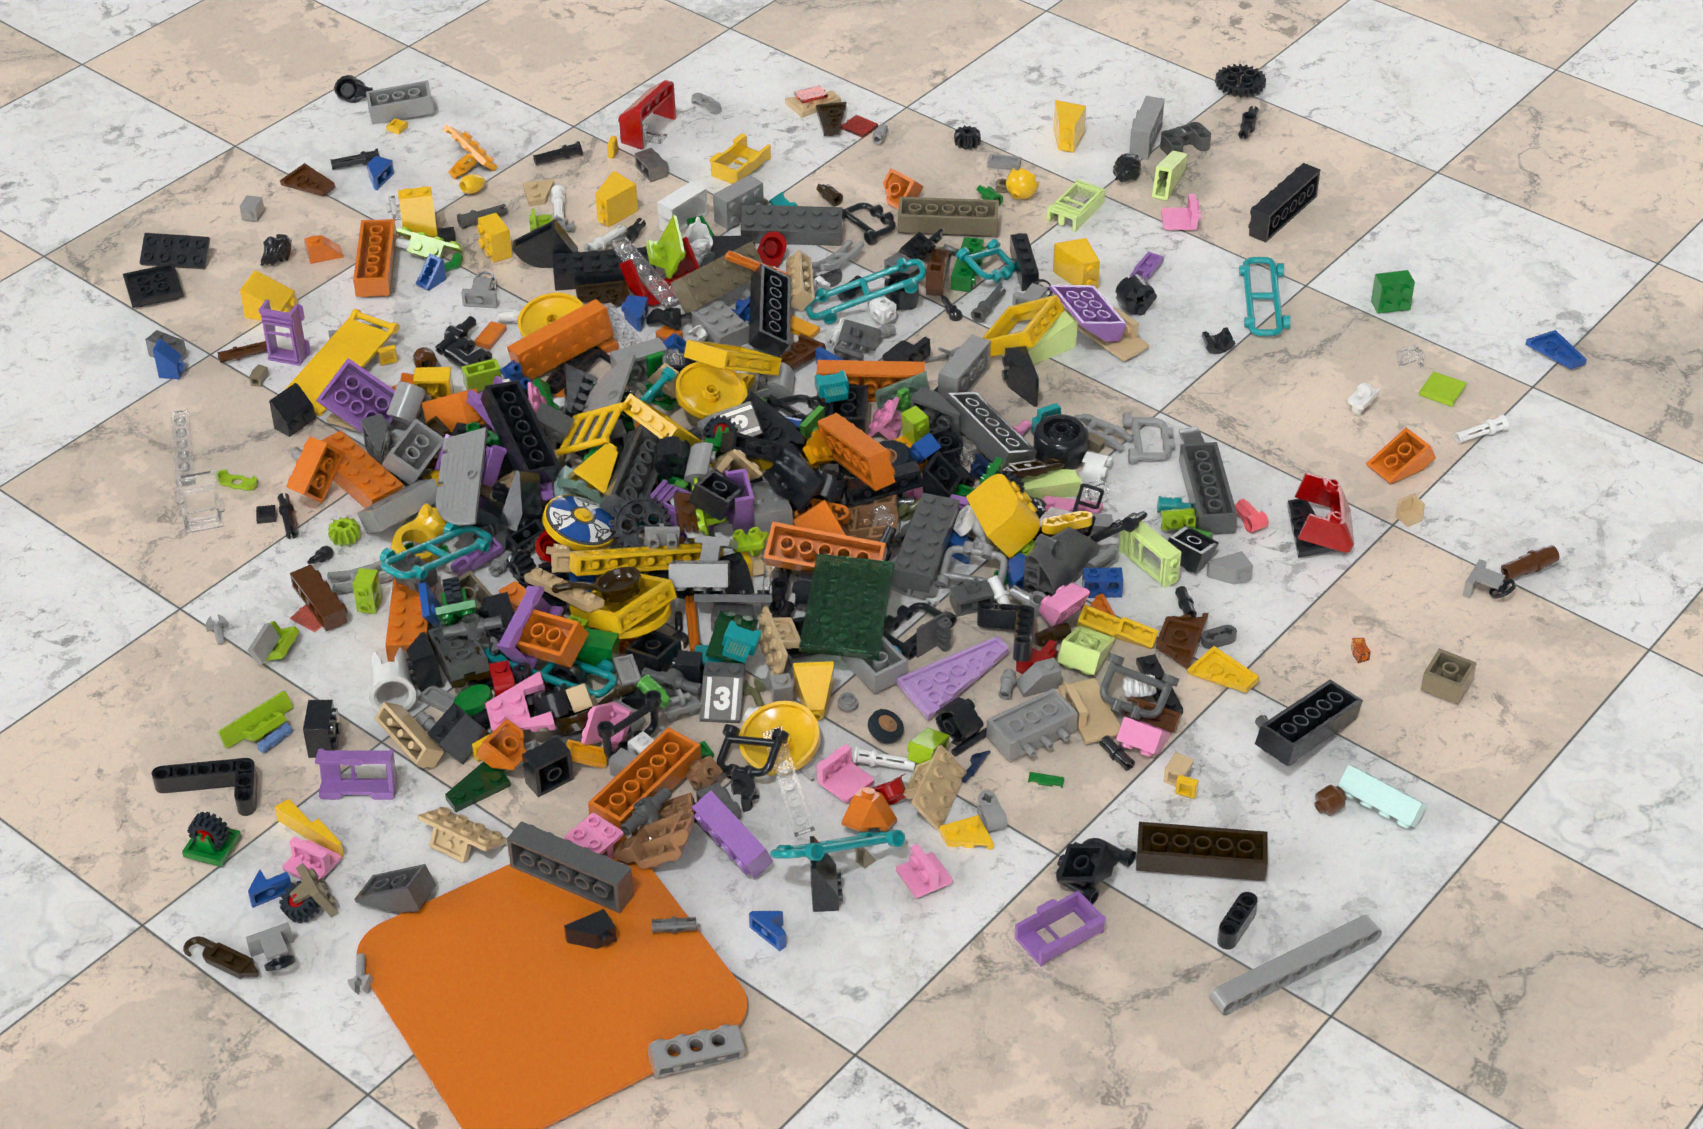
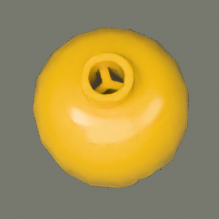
M1013 168L1007 176L1006 188L1013 198L1028 199L1039 188V181L1036 182V176L1023 168H1019V170Z

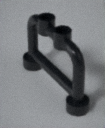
M861 202L843 209V220L847 218L864 230V240L869 245L877 242L878 237L892 232L896 227L893 214L891 212L884 214L880 204L873 206L869 203ZM860 209H867L870 211L871 216H877L882 224H888L889 226L875 231L851 213Z
M798 394L777 399L775 396L766 399L767 403L774 409L778 410L780 407L790 413L792 418L802 419V422L810 414H803L790 406V403L806 402L809 408H816L820 405L824 407L825 416H829L830 404L826 403V401L821 402V398L818 395L810 397Z
M1145 511L1133 512L1123 520L1118 519L1114 521L1110 526L1088 538L1097 543L1123 530L1132 532L1138 528L1139 522L1147 517V513Z
M914 603L909 607L901 605L897 610V616L888 615L884 620L885 626L881 629V634L893 646H897L902 650V655L909 660L916 656L915 643L917 633L905 642H902L890 635L889 632L897 630L901 622L910 620L913 613L918 610L926 611L934 617L943 613L926 603ZM948 612L947 618L951 621L952 628L957 621V616Z
M648 691L645 694L646 705L616 725H613L610 721H602L598 724V736L603 740V750L607 758L610 759L620 748L628 751V741L619 742L618 748L612 751L611 737L649 712L651 722L643 732L649 736L654 733L659 723L658 706L662 702L659 691ZM641 730L636 731L633 736L635 737L636 735H638V734L641 733L642 731H641Z
M725 724L722 732L725 738L716 763L729 779H731L734 772L749 775L753 780L755 777L765 776L772 770L782 743H787L789 733L781 729H774L771 736L772 739L739 736L740 729L738 727ZM731 743L772 747L767 762L762 768H755L749 765L745 767H740L736 764L725 765V759Z
M1090 838L1082 843L1106 844L1116 857L1115 865L1120 861L1121 864L1130 867L1136 858L1135 851L1129 848L1122 850L1100 838ZM1064 854L1060 856L1057 863L1059 868L1056 871V879L1058 877L1063 862ZM1060 883L1074 892L1079 890L1092 905L1099 897V890L1094 888L1098 883H1086L1084 886L1077 883Z

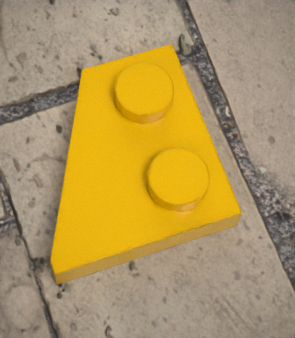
M979 815L939 826V833L947 847L962 846L974 848V845L987 846L988 850L994 849V842Z

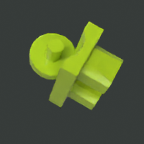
M1194 508L1161 511V530L1184 528L1185 526L1195 527L1196 525Z
M752 527L748 534L745 535L742 529L735 530L732 538L738 542L737 550L733 549L734 553L746 551L750 552L753 557L759 556L761 550L765 548L766 539L769 538L768 531L761 532L759 527Z

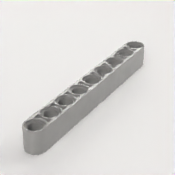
M1363 915L1219 985L1210 993L1209 998L1223 1015H1229L1373 944L1380 938L1382 931L1367 915Z

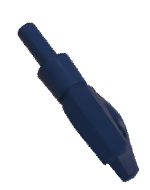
M990 750L971 756V766L966 770L967 773L962 779L963 783H966L971 776L975 775L978 768L991 753Z

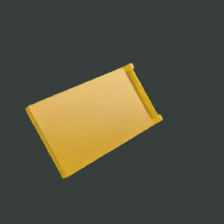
M353 309L350 317L286 389L297 383L313 404L315 415L322 416L327 408L316 402V400L347 358L364 368L377 353V349L381 348L393 334L399 331L400 325L364 314L361 310ZM356 320H364L366 322L388 329V331H384L382 329L370 326L368 324Z

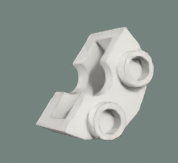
M1087 451L1082 461L1085 463L1082 471L1079 472V477H1081L1082 481L1100 485L1102 479L1106 478L1108 467L1112 466L1114 457Z

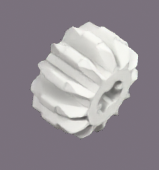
M1130 677L1123 679L1122 686L1124 695L1127 697L1151 696L1156 693V687Z

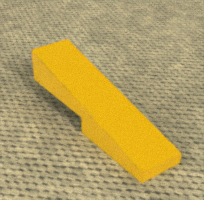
M1085 604L1076 624V627L1080 625L1148 649H1152L1159 630L1123 616L1120 619Z
M290 799L274 806L277 821L304 838L341 855V858L344 857L341 842L319 818L310 822Z

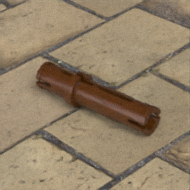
M266 341L238 348L235 346L233 349L217 352L220 363L234 359L237 361L242 357L266 352L267 345Z

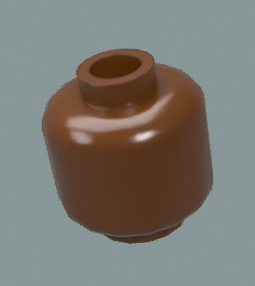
M421 347L413 354V362L416 368L436 367L437 358L430 348Z
M1330 784L1315 794L1316 802L1314 806L1319 813L1324 812L1326 815L1331 816L1345 807L1347 797L1339 786L1335 787Z

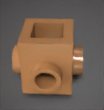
M708 756L694 761L689 766L690 770L685 776L691 786L699 791L717 783L716 779L723 771L714 759Z

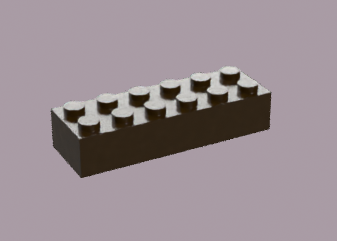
M1139 822L1136 871L1265 881L1268 865L1267 831Z

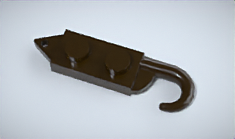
M1047 458L1048 462L1055 463L1049 464L1039 459L1007 464V467L1002 471L1005 470L1006 474L1008 471H1011V475L1015 473L1017 474L1016 478L1020 477L1023 479L1026 476H1039L1049 471L1060 470L1064 467V461L1059 458Z
M196 936L187 940L183 946V951L188 957L192 956L191 952H189L190 946L199 944L205 947L202 956L207 964L239 979L259 976L253 958L222 943H216L205 937Z

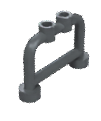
M1109 652L1107 661H1110L1100 687V695L1103 701L1112 705L1111 710L1121 714L1123 710L1130 712L1129 717L1139 721L1141 717L1152 719L1159 716L1165 707L1172 686L1177 687L1180 679L1164 673L1162 680H1158L1123 667L1122 664L1125 658ZM1114 673L1122 674L1161 689L1162 692L1155 709L1148 711L1111 697L1108 694V688Z

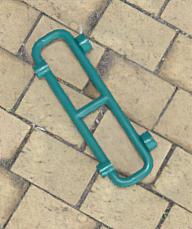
M1269 257L1247 258L1243 265H1239V276L1244 278L1247 317H1244V328L1248 327L1249 331L1256 336H1276L1283 329H1290L1291 324L1290 315H1283L1282 317L1278 277H1284V263H1277L1276 266V262ZM1250 264H1268L1270 266L1272 292L1252 293ZM1253 299H1273L1276 319L1275 329H1257L1255 327Z
M899 258L896 262L897 265L828 291L824 288H819L816 291L815 299L805 308L806 313L813 320L823 318L826 324H833L837 320L836 313L902 288H904L906 293H915L918 290L917 282H920L926 276L927 269L925 264L920 259L906 261L905 258ZM911 266H918L920 271L918 275L870 292L867 283L898 271L905 272ZM861 286L864 295L818 313L813 312L812 305L818 301L826 302L829 297Z
M448 522L444 527L443 535L398 554L390 548H385L380 554L381 568L386 573L399 579L417 578L424 580L428 571L476 550L486 553L490 548L493 537L479 527L471 525L459 527V525ZM465 533H473L481 537L475 543L450 554L436 547V545ZM427 550L440 557L422 566L415 565L408 572H403L390 566L404 560L405 555L410 551L415 555Z
M489 646L484 651L488 661L491 663L507 660L504 655H493L489 651ZM577 660L574 661L585 672L609 680L599 690L589 689L586 685L590 696L595 695V698L604 697L616 686L617 677L613 674L614 666L610 661L602 660L597 667ZM509 661L510 669L513 670V667L518 665V663ZM549 662L541 671L531 668L533 675L540 672L543 681L550 684L566 683V686L570 687L578 685L549 675V671L558 665L556 663Z
M901 830L876 833L859 832L857 836L820 841L819 843L795 846L778 845L776 849L770 851V856L775 859L807 857L811 861H819L825 853L888 843L891 847H901L905 841V834Z

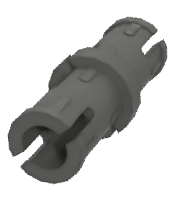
M672 916V918L652 919V933L672 932V934H677V932L697 931L696 917L676 918V916Z

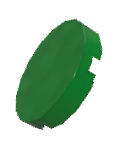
M473 685L460 692L455 697L453 703H456L469 715H475L485 709V703L493 699V693L487 685Z

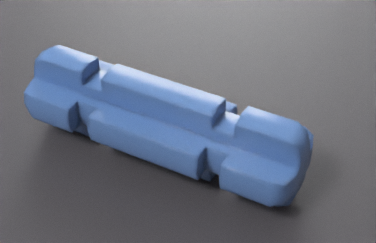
M288 723L281 725L280 729L277 728L265 737V740H261L257 744V749L262 753H266L270 750V747L272 748L285 738L284 736L287 737L293 732L291 725Z

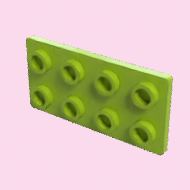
M675 215L672 216L659 241L648 239L646 243L649 264L664 268L666 277L669 279L677 272L678 264L680 261H683L686 254L679 223Z

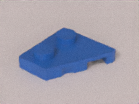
M426 582L418 584L423 618L436 628L444 626V624L440 625L435 610L436 607H441V604Z

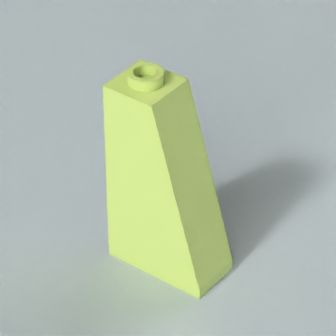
M1172 151L1157 165L1152 191L1153 198L1166 201L1169 199L1186 169L1187 153Z
M1068 310L1056 319L1034 347L1027 349L1033 365L1076 347L1077 321Z
M1060 469L1049 471L1039 476H1026L1021 482H1024V492L1033 498L1043 499L1044 496L1067 498L1078 495L1082 479L1078 477L1075 470Z

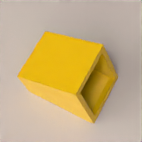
M1055 100L1053 129L1058 150L1074 153L1085 133V105Z
M616 171L611 172L595 193L597 220L608 228L638 211L636 184Z
M431 186L398 190L402 227L409 228L417 234L418 232L426 233L431 238H434V236L438 237Z
M1087 238L1054 243L1053 272L1071 285H1094L1098 289L1100 260Z
M256 270L253 271L240 289L244 315L248 319L262 321L259 308L265 300L270 301L271 310L290 313L293 307L298 304L295 290Z

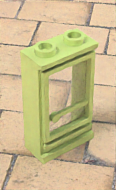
M1076 179L1075 183L1052 206L1047 208L1046 222H1050L1058 214L1059 225H1064L1066 218L1072 219V231L1076 232L1104 204L1105 189Z
M1143 521L1139 522L1138 528L1132 532L1125 530L1120 532L1119 552L1121 554L1124 553L1126 557L1128 556L1131 561L1162 584L1163 588L1179 580L1180 550Z

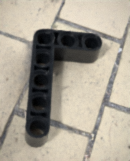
M978 604L977 625L985 628L1015 629L1013 659L1019 662H1026L1031 659L1035 609L1028 605Z
M251 758L163 765L152 770V779L155 790L158 793L235 787L234 798L238 813L242 816H249L256 811L258 777L255 763Z

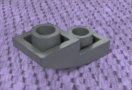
M1197 426L1179 430L1184 444L1205 443Z

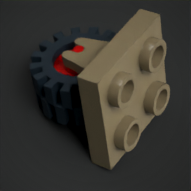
M303 863L296 867L303 881H297V885L294 883L290 884L291 888L288 889L286 887L285 889L286 894H281L280 897L283 900H279V904L281 905L280 909L290 920L293 922L297 921L298 923H302V920L308 922V917L313 919L315 917L313 915L314 912L319 913L320 910L318 908L320 907L331 918L339 912L335 907L337 901L331 893L327 892L329 887L322 878L319 880V876L313 868L308 869Z

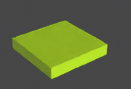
M1433 371L1420 389L1419 395L1453 407L1465 390L1467 383Z

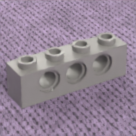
M726 1024L710 1031L703 1029L692 1035L680 1034L669 1040H655L649 1044L647 1054L653 1076L658 1078L742 1059L745 1048L738 1024L733 1026ZM713 1042H719V1043H721L723 1046H721V1047H716V1046H714L712 1043H713ZM698 1047L701 1051L695 1052L690 1048ZM676 1052L678 1056L673 1057L670 1056L668 1053Z

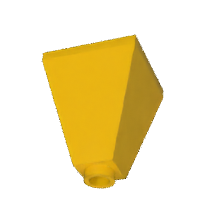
M611 443L605 444L569 473L567 477L574 481L580 479L586 482L588 488L599 491L602 496L607 490L617 458V447Z
M834 661L793 663L794 689L800 703L814 714L817 721L821 720L825 716L834 686Z

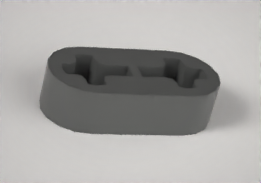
M1223 625L1206 630L1202 633L1201 645L1206 649H1211L1213 646L1218 648L1232 644L1236 641L1237 630L1232 625Z

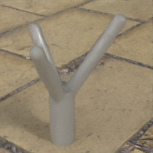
M960 346L950 351L939 347L938 350L946 354L925 359L924 362L928 363L945 357L948 358V362L953 357L955 351L960 349Z

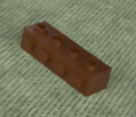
M310 564L290 573L293 589L325 631L347 623L346 614H348V610L345 604L339 602L336 592H332L328 582L323 581L319 570H315Z

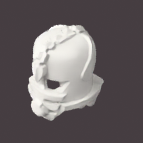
M697 217L695 223L688 226L683 238H688L697 263L701 267L704 255L707 254V251H711L713 239L709 234L707 225L701 223L700 217Z

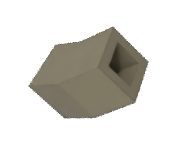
M258 364L252 370L249 376L251 386L262 387L263 382L269 377L268 367Z
M1089 432L1088 449L1099 453L1104 448L1106 440L1097 434Z

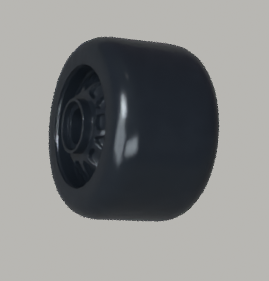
M1055 414L1043 418L1038 422L1034 430L1033 448L1037 451L1035 459L1052 464L1055 462H1048L1047 458H1059L1064 461L1062 469L1072 470L1083 464V458L1088 451L1089 432L1086 425L1078 418L1066 414Z

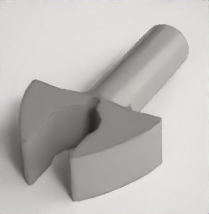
M568 219L559 222L565 232H575L574 220L571 224H569Z
M218 614L219 621L217 624L212 622L210 616L205 626L207 632L214 631L216 642L221 645L224 643L222 628H227L228 623L223 616Z
M359 953L356 956V976L353 979H348L350 988L359 995V985L361 984V989L367 993L374 978L370 974L365 975V954Z

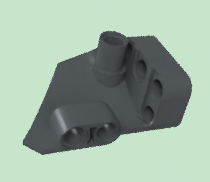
M1070 527L1052 537L1040 534L1035 541L1033 549L1025 557L1024 591L1028 593L1040 591L1046 596L1050 595L1052 597L1056 594L1055 592L1058 588L1077 581L1083 575V568H1088V562L1098 555L1101 546Z

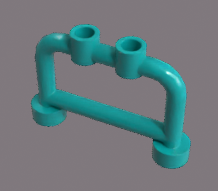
M996 238L987 244L986 248L988 250L971 254L967 247H963L956 254L960 261L965 260L981 278L986 280L993 279L995 283H999L1003 277L1005 280H1009L1015 271V264L1000 248L1001 243ZM997 254L1007 266H1004L1001 270L994 269L991 273H986L974 260Z
M666 366L661 371L662 377L639 399L650 404L656 397H662L664 392L661 389L667 381L672 382L677 377L676 373Z

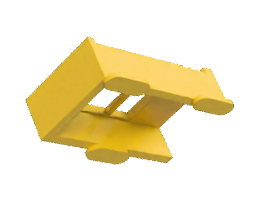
M745 134L738 135L733 139L734 144L723 153H716L709 159L711 163V176L730 184L750 175L766 160L771 159V145L767 144L763 149L757 151L747 147V136ZM741 157L746 159L747 162L743 163L736 159ZM733 162L742 165L737 170L728 167Z

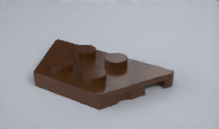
M1202 613V617L1191 618V614L1167 616L1157 639L1156 649L1188 669L1192 665L1202 633L1208 621L1209 613Z

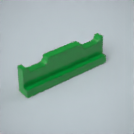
M1030 772L1028 783L1037 782L1038 785L1050 787L1056 785L1063 788L1064 777Z

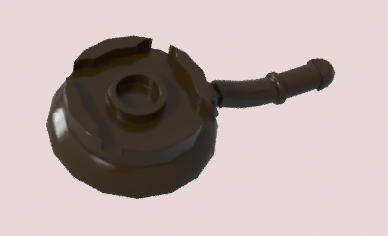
M620 567L602 574L594 583L569 581L558 585L555 584L551 590L554 593L575 588L597 590L602 593L605 601L609 599L613 603L622 602L632 598V593H639L641 589L639 584L641 573L634 567Z
M631 684L619 689L615 688L613 692L605 696L597 705L609 703L614 698H620V696L634 692L636 687ZM592 707L576 713L571 710L568 711L569 714L555 718L554 722L559 734H568L567 730L569 729L573 732L584 729L588 721V713Z

